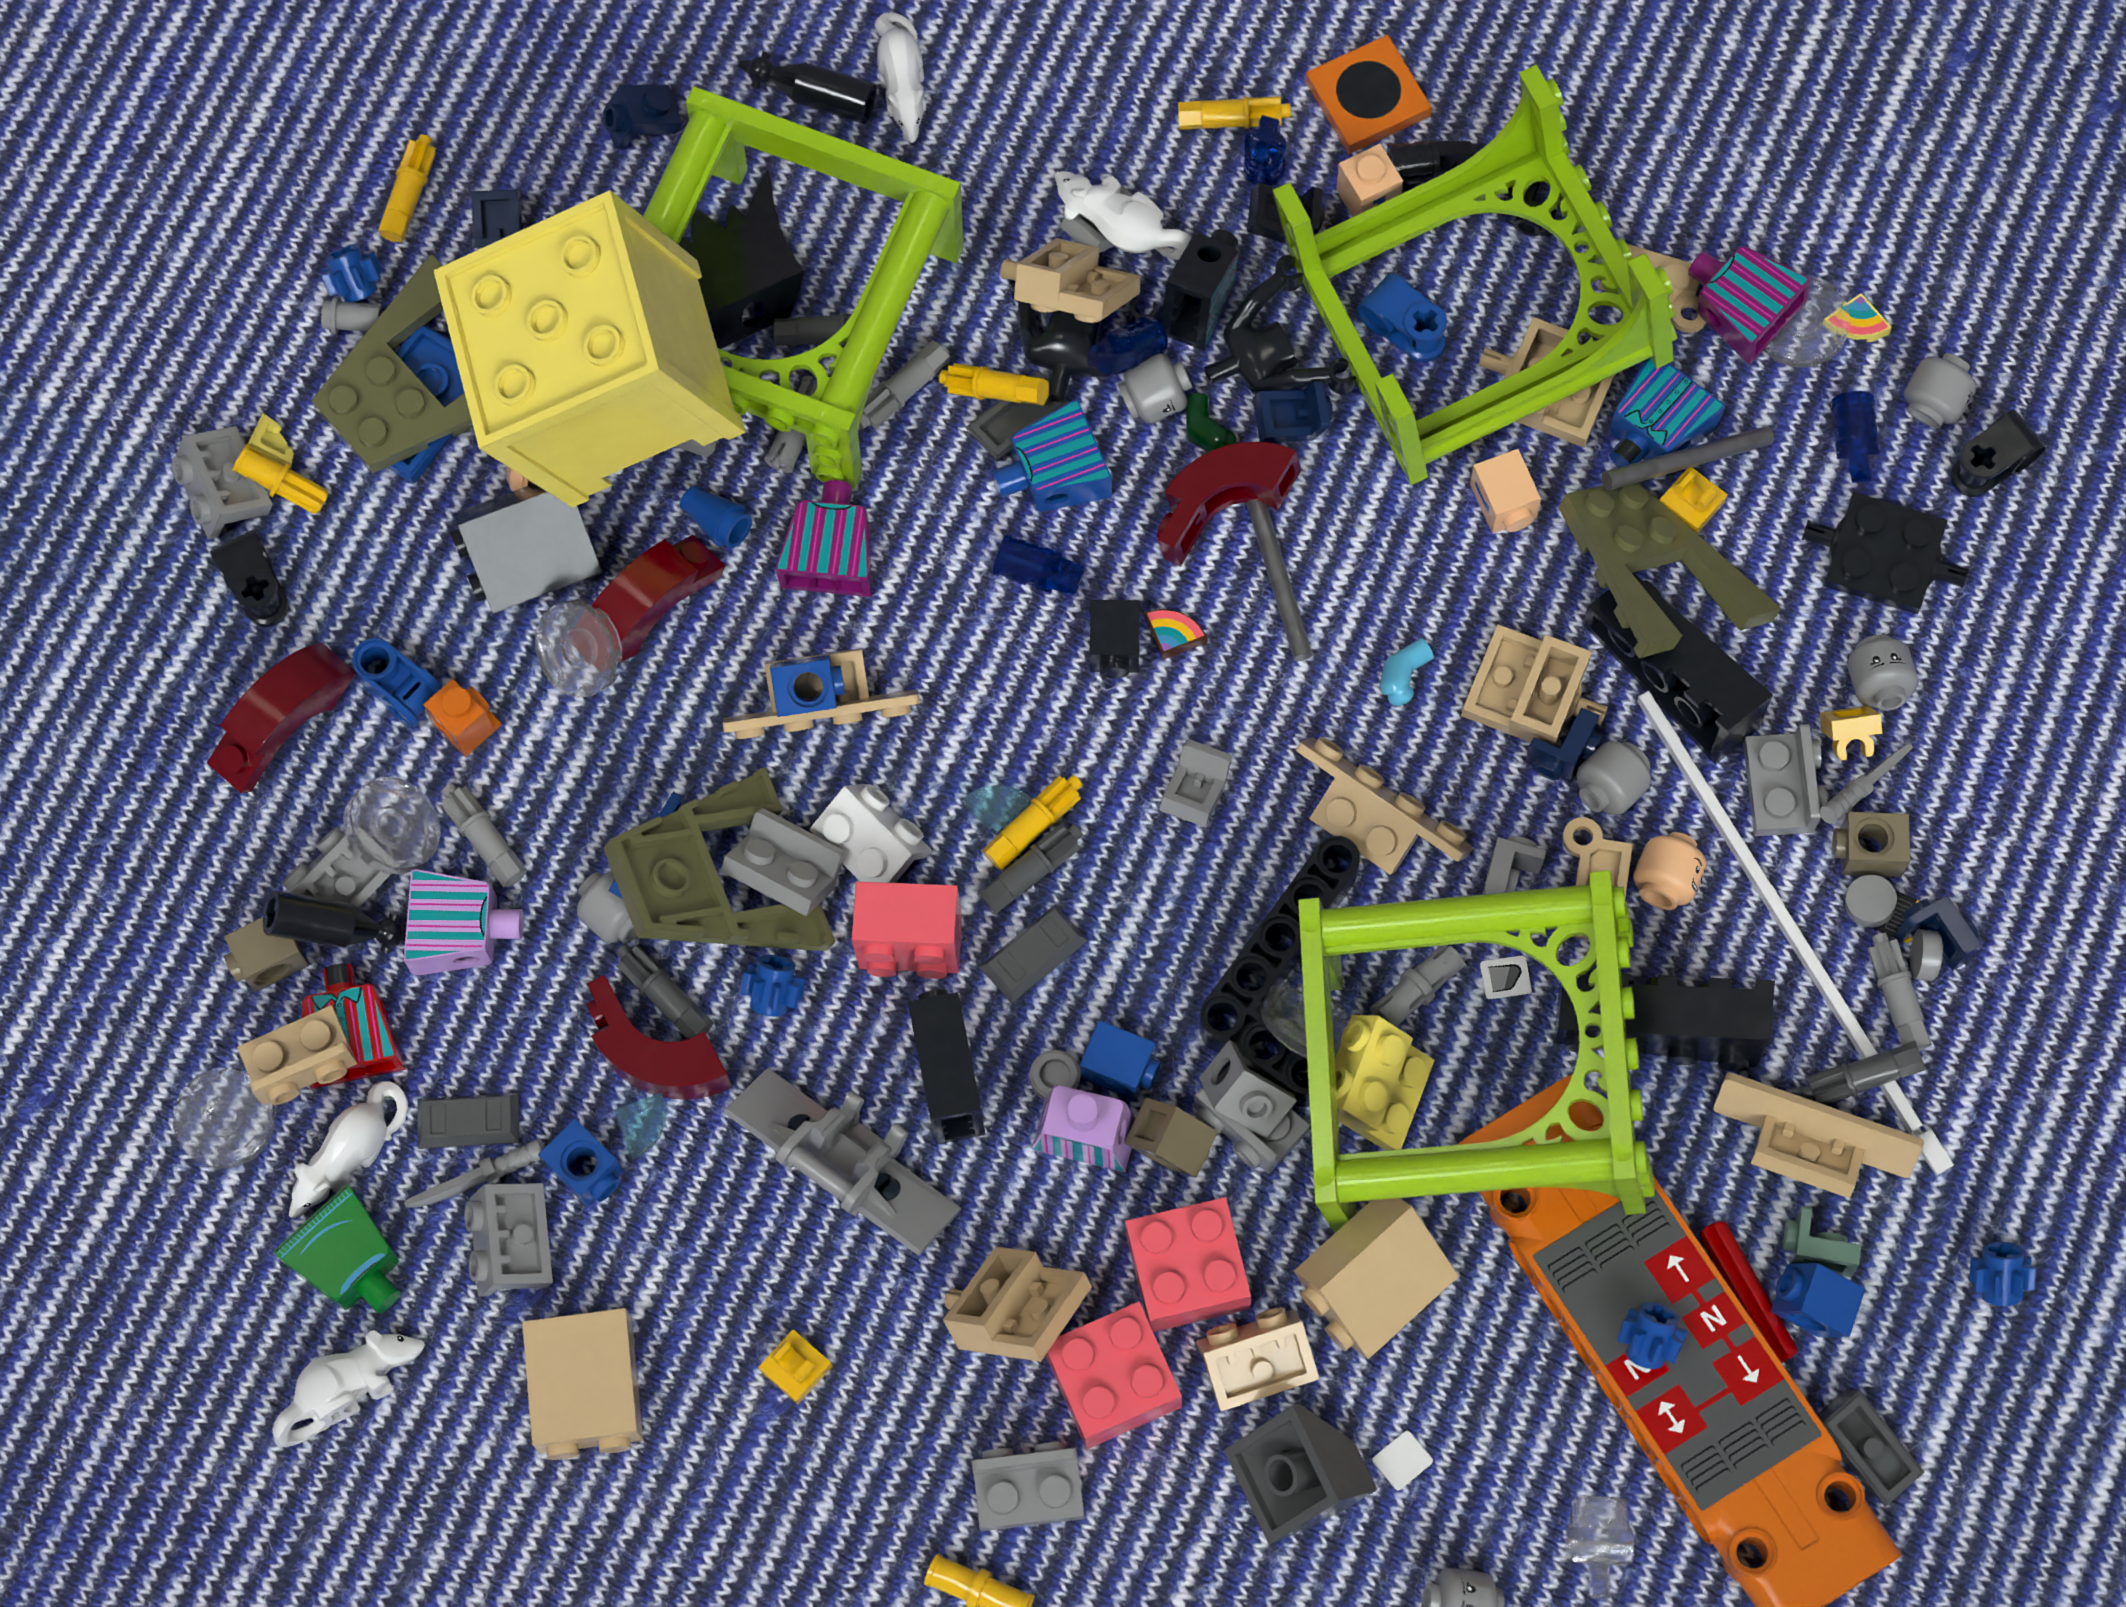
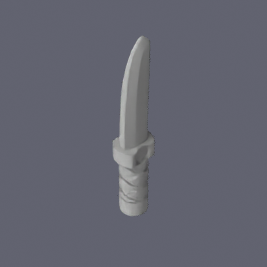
M1908 743L1889 755L1867 775H1861L1856 780L1853 779L1847 783L1844 789L1821 807V818L1829 824L1839 820L1862 798L1874 791L1873 784L1913 748L1912 744Z
M538 1139L527 1143L526 1146L523 1145L495 1159L485 1158L479 1161L480 1167L407 1199L404 1205L406 1208L426 1206L458 1195L485 1182L497 1184L501 1182L500 1178L504 1175L528 1166L532 1162L541 1160L538 1154L543 1149Z

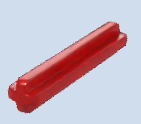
M1716 1221L1706 1226L1699 1233L1700 1239L1720 1274L1780 1362L1783 1363L1791 1359L1798 1353V1348L1781 1318L1771 1312L1773 1304L1727 1223Z

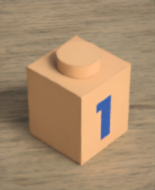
M1381 144L1375 145L1338 164L1336 190L1352 217L1402 194L1403 179Z
M1519 449L1473 465L1470 486L1492 534L1505 529L1508 532L1522 530L1537 518L1541 497Z

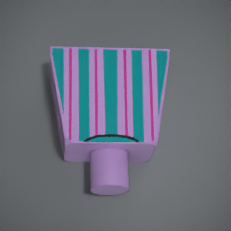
M411 870L404 962L412 975H425L486 966L493 962L495 939H522L524 929L522 909H497V895L491 884L429 871Z
M1054 1085L1044 1100L1032 1150L1126 1172L1132 1148L1124 1144L1135 1121V1117L1126 1102L1119 1099Z

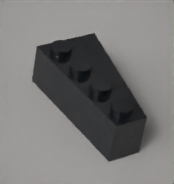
M1632 573L1682 634L1674 649L1639 658L1634 651L1638 641L1630 626L1629 628H1622L1613 612L1618 604L1610 589L1587 607L1583 625L1646 692L1649 691L1656 703L1716 765L1742 744L1746 736H1752L1759 730L1773 694L1664 600L1652 583L1647 580L1643 581L1635 573Z

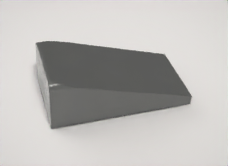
M1846 1389L1817 1414L1835 1441L1844 1463L1883 1506L1890 1504L1925 1473L1860 1390Z

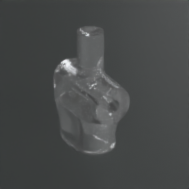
M1576 1497L1571 1502V1515L1569 1525L1566 1528L1565 1560L1589 1564V1598L1609 1599L1610 1565L1633 1563L1634 1534L1629 1523L1627 1501L1615 1497Z

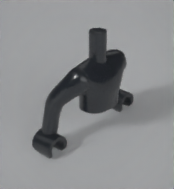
M1291 255L1280 257L1276 262L1275 273L1254 288L1233 314L1223 333L1230 356L1204 367L1205 375L1211 385L1239 373L1253 395H1256L1259 391L1290 390L1309 386L1313 381H1323L1324 384L1328 383L1329 388L1333 392L1342 395L1354 389L1356 376H1351L1347 379L1336 377V374L1342 373L1348 368V360L1337 358L1332 361L1329 367L1292 369L1297 366L1296 356L1279 322L1275 321L1269 325L1257 328L1250 327L1256 315L1274 295L1281 290L1294 291L1301 286L1303 273L1291 276L1283 273L1295 266V257Z
M1010 280V290L1013 299L1015 293V281ZM1134 297L1130 302V319L1116 339L1108 347L1100 350L1097 347L1100 329L1099 322H1082L1075 319L1073 313L1058 310L1052 312L1046 330L1039 336L1035 310L1031 308L1030 303L1015 300L1018 303L1019 336L1026 359L1032 364L1052 370L1047 399L1053 402L1064 401L1071 375L1085 377L1103 375L1127 356L1142 330L1153 328L1158 321L1157 302L1154 301L1153 309L1149 314L1140 315L1136 312L1138 297Z

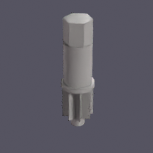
M932 340L887 381H882L867 396L859 425L861 429L864 430L867 426L871 425L876 430L898 409L903 408L905 402L950 362V356L942 345Z
M451 783L444 787L442 793L446 798L441 800L443 802L442 808L457 826L459 833L468 839L502 887H511L523 879L528 870L490 821V815L482 808L467 786L460 789V787L457 788L454 783Z
M1886 932L1874 935L1872 937L1874 946L1868 948V953L1878 979V988L1882 989L1902 1045L1916 1041L1919 1051L1932 1046L1911 982L1912 974L1907 969L1898 940L1889 941Z

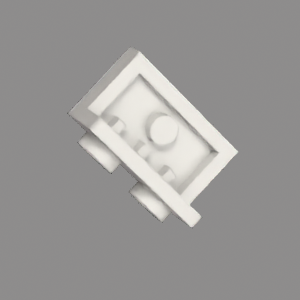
M870 784L844 786L809 829L814 835L843 849L845 855L842 864L860 882L896 883L914 860L924 859L931 852V848L922 840L924 837L922 831L911 821L900 818L888 806L890 804L888 797L880 789Z

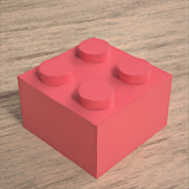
M856 881L852 943L859 969L867 970L868 974L877 977H892L897 974V971L917 972V975L922 978L942 979L947 977V973H959L962 911L957 885Z
M1226 1197L1125 1221L1126 1238L1145 1315L1153 1332L1250 1310L1251 1293Z
M1139 1301L1058 1336L1045 1355L1086 1450L1182 1408V1395Z

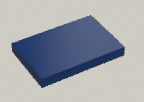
M423 325L410 335L397 350L396 354L444 407L464 393L452 341ZM450 433L428 443V449L386 468L414 485L451 438L452 434Z

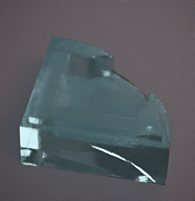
M995 785L975 790L963 798L962 801L963 806L997 836L1031 804L1030 800L1032 798L1016 788Z
M659 1093L614 1110L631 1159L639 1158L655 1145L663 1132L667 1116L666 1102L663 1094Z

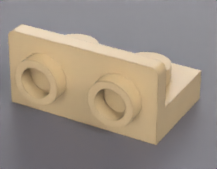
M332 1005L237 1046L251 1080L249 1084L251 1090L263 1106L268 1103L279 1105L291 1101L299 1095L300 1089L316 1082L327 1084L336 1081L347 1073V1068L358 1064L336 1010Z
M1283 1307L1268 1309L1256 1315L1255 1322L1236 1327V1324L1233 1323L1219 1325L1208 1330L1206 1338L1196 1341L1220 1411L1319 1380L1303 1322L1294 1310L1286 1311Z

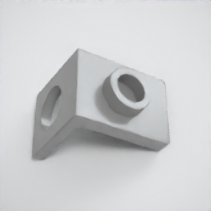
M1230 1040L1200 1076V1081L1214 1110L1265 1138L1272 1133L1297 1101L1291 1092L1248 1069L1236 1043ZM1230 1061L1228 1074L1217 1085L1216 1081L1220 1070Z

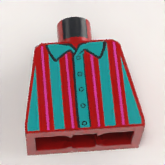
M334 964L324 968L323 976L326 992L303 998L302 1018L332 1005L336 1010L358 1064L347 1068V1073L336 1081L327 1084L316 1082L309 1085V1087L315 1089L406 1070L405 1062L384 1002L373 984L356 986L353 965Z

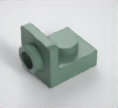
M1801 1206L1794 1220H1786L1782 1249L1791 1251L1789 1264L1819 1263L1841 1276L1851 1277L1860 1263L1861 1244L1848 1243L1846 1236L1831 1232L1818 1233L1816 1237L1809 1236L1812 1207Z

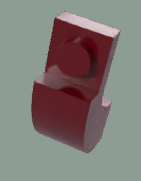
M1242 442L1212 450L1188 464L1164 491L1171 512H1168L1163 517L1157 531V540L1163 558L1181 567L1207 522L1216 513L1228 506L1256 500L1279 510L1301 472L1296 450L1274 443Z
M694 535L674 545H671L664 539L632 561L608 584L585 613L571 640L605 672L638 654L644 639L658 620L684 598L719 580L726 565Z
M323 643L304 647L287 656L262 675L226 715L220 724L226 732L208 759L207 764L240 793L252 792L285 740L308 719L319 713L332 711L356 672Z
M605 974L587 983L594 999L585 1004L599 1030L608 1026L591 1035L605 1062L623 1080L646 1093L668 1099L681 1100L708 1097L732 1088L728 1074L704 1031L694 1037L677 1042H664L649 1038L639 1032L629 1021Z

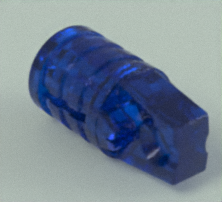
M1262 115L1259 120V128L1252 132L1247 131L1245 135L1243 171L1246 179L1255 186L1259 182L1274 186L1281 181L1285 174L1287 144L1284 136L1280 133L1279 120Z
M1143 316L1110 332L1107 337L1089 348L1087 365L1093 369H1099L1102 373L1108 375L1124 373L1128 369H1134L1141 362L1146 361L1155 354H1164L1168 345L1167 333L1157 319L1151 316Z
M1866 391L1845 392L1831 400V409L1835 423L1837 459L1848 458L1852 483L1872 480L1869 455L1880 454L1879 434L1877 433L1875 420V396Z
M1005 534L995 559L992 574L997 577H1005L1010 581H1017L1025 586H1032L1036 590L1049 593L1052 590L1074 595L1081 585L1085 567L1063 558L1062 553L1052 548H1044L1039 544L1029 543L1024 539H1017L1013 535Z

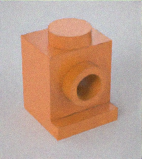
M453 678L423 704L432 724L465 758L502 726L501 722L488 710L490 709L489 704L476 689L470 686L465 690Z

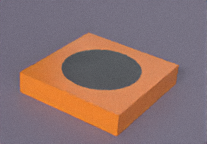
M1385 35L1313 68L1305 74L1307 86L1348 155L1431 117L1432 107L1389 35Z

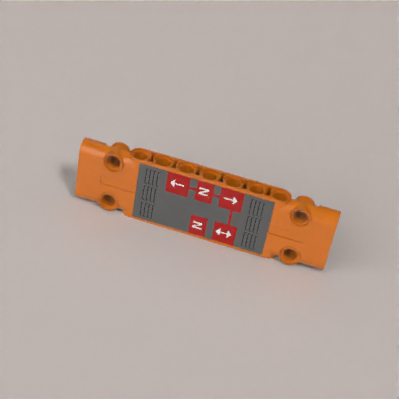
M1573 1074L1564 1077L1469 1135L1457 1145L1496 1141L1517 1134L1532 1126L1544 1117L1558 1102L1569 1085ZM1575 1102L1569 1109L1571 1121L1582 1130L1597 1131L1604 1123L1601 1111L1589 1102ZM1561 1125L1552 1126L1547 1133V1140H1553L1561 1135L1563 1138L1562 1142L1574 1141L1565 1134ZM1532 1140L1525 1145H1535L1536 1143ZM1654 1175L1655 1197H1645L1646 1213L1626 1215L1619 1198L1606 1193L1584 1189L1531 1187L1479 1192L1489 1206V1214L1492 1221L1499 1228L1504 1229L1509 1236L1508 1244L1516 1261L1699 1536L1708 1545L1714 1544L1722 1556V1564L1726 1573L1733 1580L1740 1583L1755 1607H1825L1902 1556V1553L1866 1502L1865 1492L1861 1483L1854 1476L1848 1474L1840 1464L1842 1456L1835 1441ZM1507 1193L1521 1195L1526 1201L1527 1209L1520 1213H1511L1502 1206L1500 1198ZM1649 1302L1663 1304L1674 1310L1679 1317L1677 1327L1687 1330V1335L1676 1363L1673 1364L1665 1360L1664 1365L1658 1369L1643 1368L1630 1361L1626 1356L1628 1344L1617 1341L1628 1310L1633 1308L1640 1311L1641 1306ZM1828 1488L1842 1490L1849 1500L1848 1511L1836 1512L1826 1504L1824 1498L1825 1490ZM1743 1543L1754 1545L1762 1555L1761 1567L1752 1569L1743 1566L1737 1558V1546Z

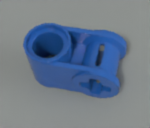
M1388 274L1356 308L1359 318L1372 332L1384 337L1417 362L1426 363L1434 361L1441 356L1445 349L1446 338L1444 332L1447 325L1445 312L1438 305L1432 303L1416 291L1404 278L1397 274Z
M371 638L364 640L353 652L352 663L362 686L382 702L403 724L414 729L419 724L417 718L425 710L423 704L443 686L428 671L414 664L383 639ZM376 660H386L389 662L387 668L381 673L370 674L366 672L368 666Z

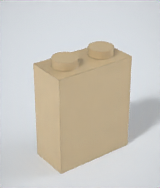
M1400 1198L1371 1200L1294 1270V1273L1305 1287L1300 1293L1303 1300L1320 1317L1324 1315L1330 1324L1325 1327L1329 1337L1343 1351H1347L1352 1347L1367 1359H1370L1459 1277L1414 1208Z
M626 1308L522 1321L532 1445L540 1454L547 1453V1459L563 1460L579 1456L578 1449L599 1447V1452L617 1453L631 1449L630 1442L643 1441L633 1323Z

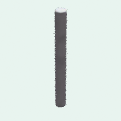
M1764 426L1604 471L1602 473V483L1606 490H1613L1773 444L1774 434L1769 426Z
M1256 500L1247 501L1246 505L1294 661L1309 659L1313 654L1267 505Z

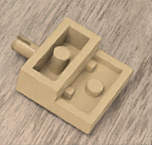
M1059 238L1049 242L1020 262L1010 259L1004 260L1000 270L1002 279L1015 281L1014 300L1030 303L1032 309L1040 312L1060 310L1073 313L1075 319L1089 323L1102 321L1139 295L1141 275L1098 266L1099 247Z
M1533 317L1520 348L1512 357L1485 347L1478 366L1505 375V379L1532 366L1547 356L1561 342L1568 330ZM1616 374L1516 422L1585 448Z
M1497 624L1462 709L1461 716L1531 742L1533 738H1538L1556 747L1563 727L1572 719L1573 715H1578L1581 707L1600 715L1598 725L1601 726L1608 706L1581 697V682L1588 667L1592 651L1546 634L1543 641Z
M994 1247L964 1290L951 1288L949 1289L950 1294L946 1293L945 1306L949 1312L943 1321L960 1350L1041 1362L1092 1286L1085 1272L1043 1267L1036 1252Z

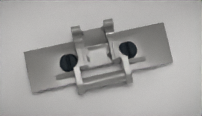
M767 1068L725 1109L724 1114L778 1152L775 1158L778 1162L790 1169L794 1166L842 1202L841 1208L855 1217L861 1213L918 1256L960 1213L961 1208L895 1160L906 1141L909 1131L895 1123L883 1140L859 1122L860 1110L864 1099L852 1090L845 1097L840 1110L834 1107L827 1111L774 1071Z

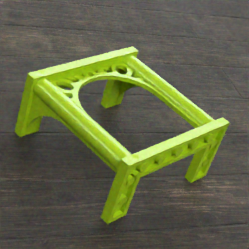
M1537 65L1519 72L1522 96L1517 109L1497 136L1474 156L1452 170L1325 231L1314 235L1310 218L1290 182L1272 190L1289 255L1296 259L1294 267L1297 273H1303L1302 282L1339 352L1344 359L1348 360V369L1352 376H1356V384L1410 485L1428 478L1425 464L1648 358L1651 359L1656 369L1674 361L1672 342L1677 340V334L1670 320L1675 317V311L1668 297L1673 294L1669 277L1661 266L1654 269L1646 253L1633 259L1624 239L1615 240L1609 230L1612 227V221L1606 207L1601 201L1593 202L1588 193L1591 190V185L1584 169L1580 164L1573 167L1567 157L1570 154V149L1562 131L1567 130V125L1559 108L1564 105L1559 87L1553 78L1545 80ZM1537 181L1546 182L1550 186V193L1546 201L1536 207L1526 205L1523 199L1527 188ZM1513 186L1512 199L1503 201L1497 197L1500 194H1509L1508 188ZM1559 200L1561 201L1560 210L1562 217L1567 215L1563 220H1555L1550 214L1558 205ZM1482 213H1498L1517 216L1540 225L1565 246L1576 265L1580 278L1579 306L1567 334L1547 356L1532 366L1416 421L1414 412L1393 373L1381 378L1328 278L1460 217ZM1580 245H1586L1588 250L1584 253H1578L1575 249ZM1597 280H1602V287L1608 292L1596 293L1592 288V284ZM1597 306H1612L1623 314V318L1616 324L1602 325L1594 322L1589 317V312ZM1585 332L1599 339L1594 342L1593 337H1590L1583 345H1580L1578 342L1579 336Z
M693 86L686 100L689 121L643 215L644 218L678 245L711 175L741 185L748 170L744 145L904 202L853 314L831 338L807 352L781 359L746 358L717 348L721 362L728 361L732 364L731 368L724 365L722 367L734 410L740 415H745L747 412L761 417L768 425L779 431L790 432L793 429L806 434L811 473L815 474V477L822 483L828 480H839L849 483L855 489L862 475L858 437L862 413L877 368L929 254L957 264L963 251L961 183ZM822 358H836L829 365V371H833L831 377H828L825 368L819 363ZM796 369H806L816 378L817 389L811 396L797 393L791 387L790 376ZM767 373L780 377V386L773 384L768 379L762 380L761 377Z
M1610 870L1589 872L1590 884L1331 909H1324L1319 898L1298 900L1315 1204L1334 1233L1356 1215L1357 1201L1531 1187L1574 1188L1606 1193L1621 1200L1626 1215L1646 1213L1645 1197H1655L1654 1178L1649 1154L1646 1153L1645 1141H1636L1634 1122L1643 1121L1641 1089L1631 1090L1629 1070L1639 1069L1637 1040L1636 1038H1627L1625 1019L1635 1018L1632 987L1622 986L1621 974L1622 968H1631L1629 948L1634 947L1632 920L1629 917L1628 903L1625 902L1624 887H1614ZM1556 929L1549 937L1547 946L1538 947L1533 943L1532 934H1540L1547 937L1546 930ZM1517 932H1519L1518 937H1516V936H1514V935H1511V934H1508V933H1517ZM1575 935H1582L1588 938L1590 942L1589 950L1580 962L1572 966H1564L1558 962L1557 953L1563 942ZM1463 943H1490L1510 947L1534 958L1544 965L1562 984L1576 1012L1579 1027V1052L1569 1085L1558 1102L1544 1117L1525 1130L1496 1141L1340 1154L1331 991L1343 990L1341 955ZM1597 963V968L1589 976V985L1591 987L1595 985L1594 988L1588 992L1579 990L1577 978L1590 971ZM1600 1004L1601 1014L1591 1013ZM1589 1026H1598L1600 1034L1595 1038L1588 1037L1585 1032ZM1603 1048L1604 1058L1595 1053L1593 1050H1599ZM1597 1072L1601 1074V1078H1596L1599 1088L1607 1094L1608 1100L1601 1094L1585 1088V1078L1589 1073ZM1585 1101L1596 1106L1604 1117L1602 1127L1597 1131H1585L1577 1127L1569 1117L1571 1105L1575 1102ZM1561 1125L1565 1134L1574 1141L1562 1142L1563 1138L1561 1135L1553 1140H1547V1133L1552 1126ZM1532 1140L1536 1143L1535 1145H1525Z

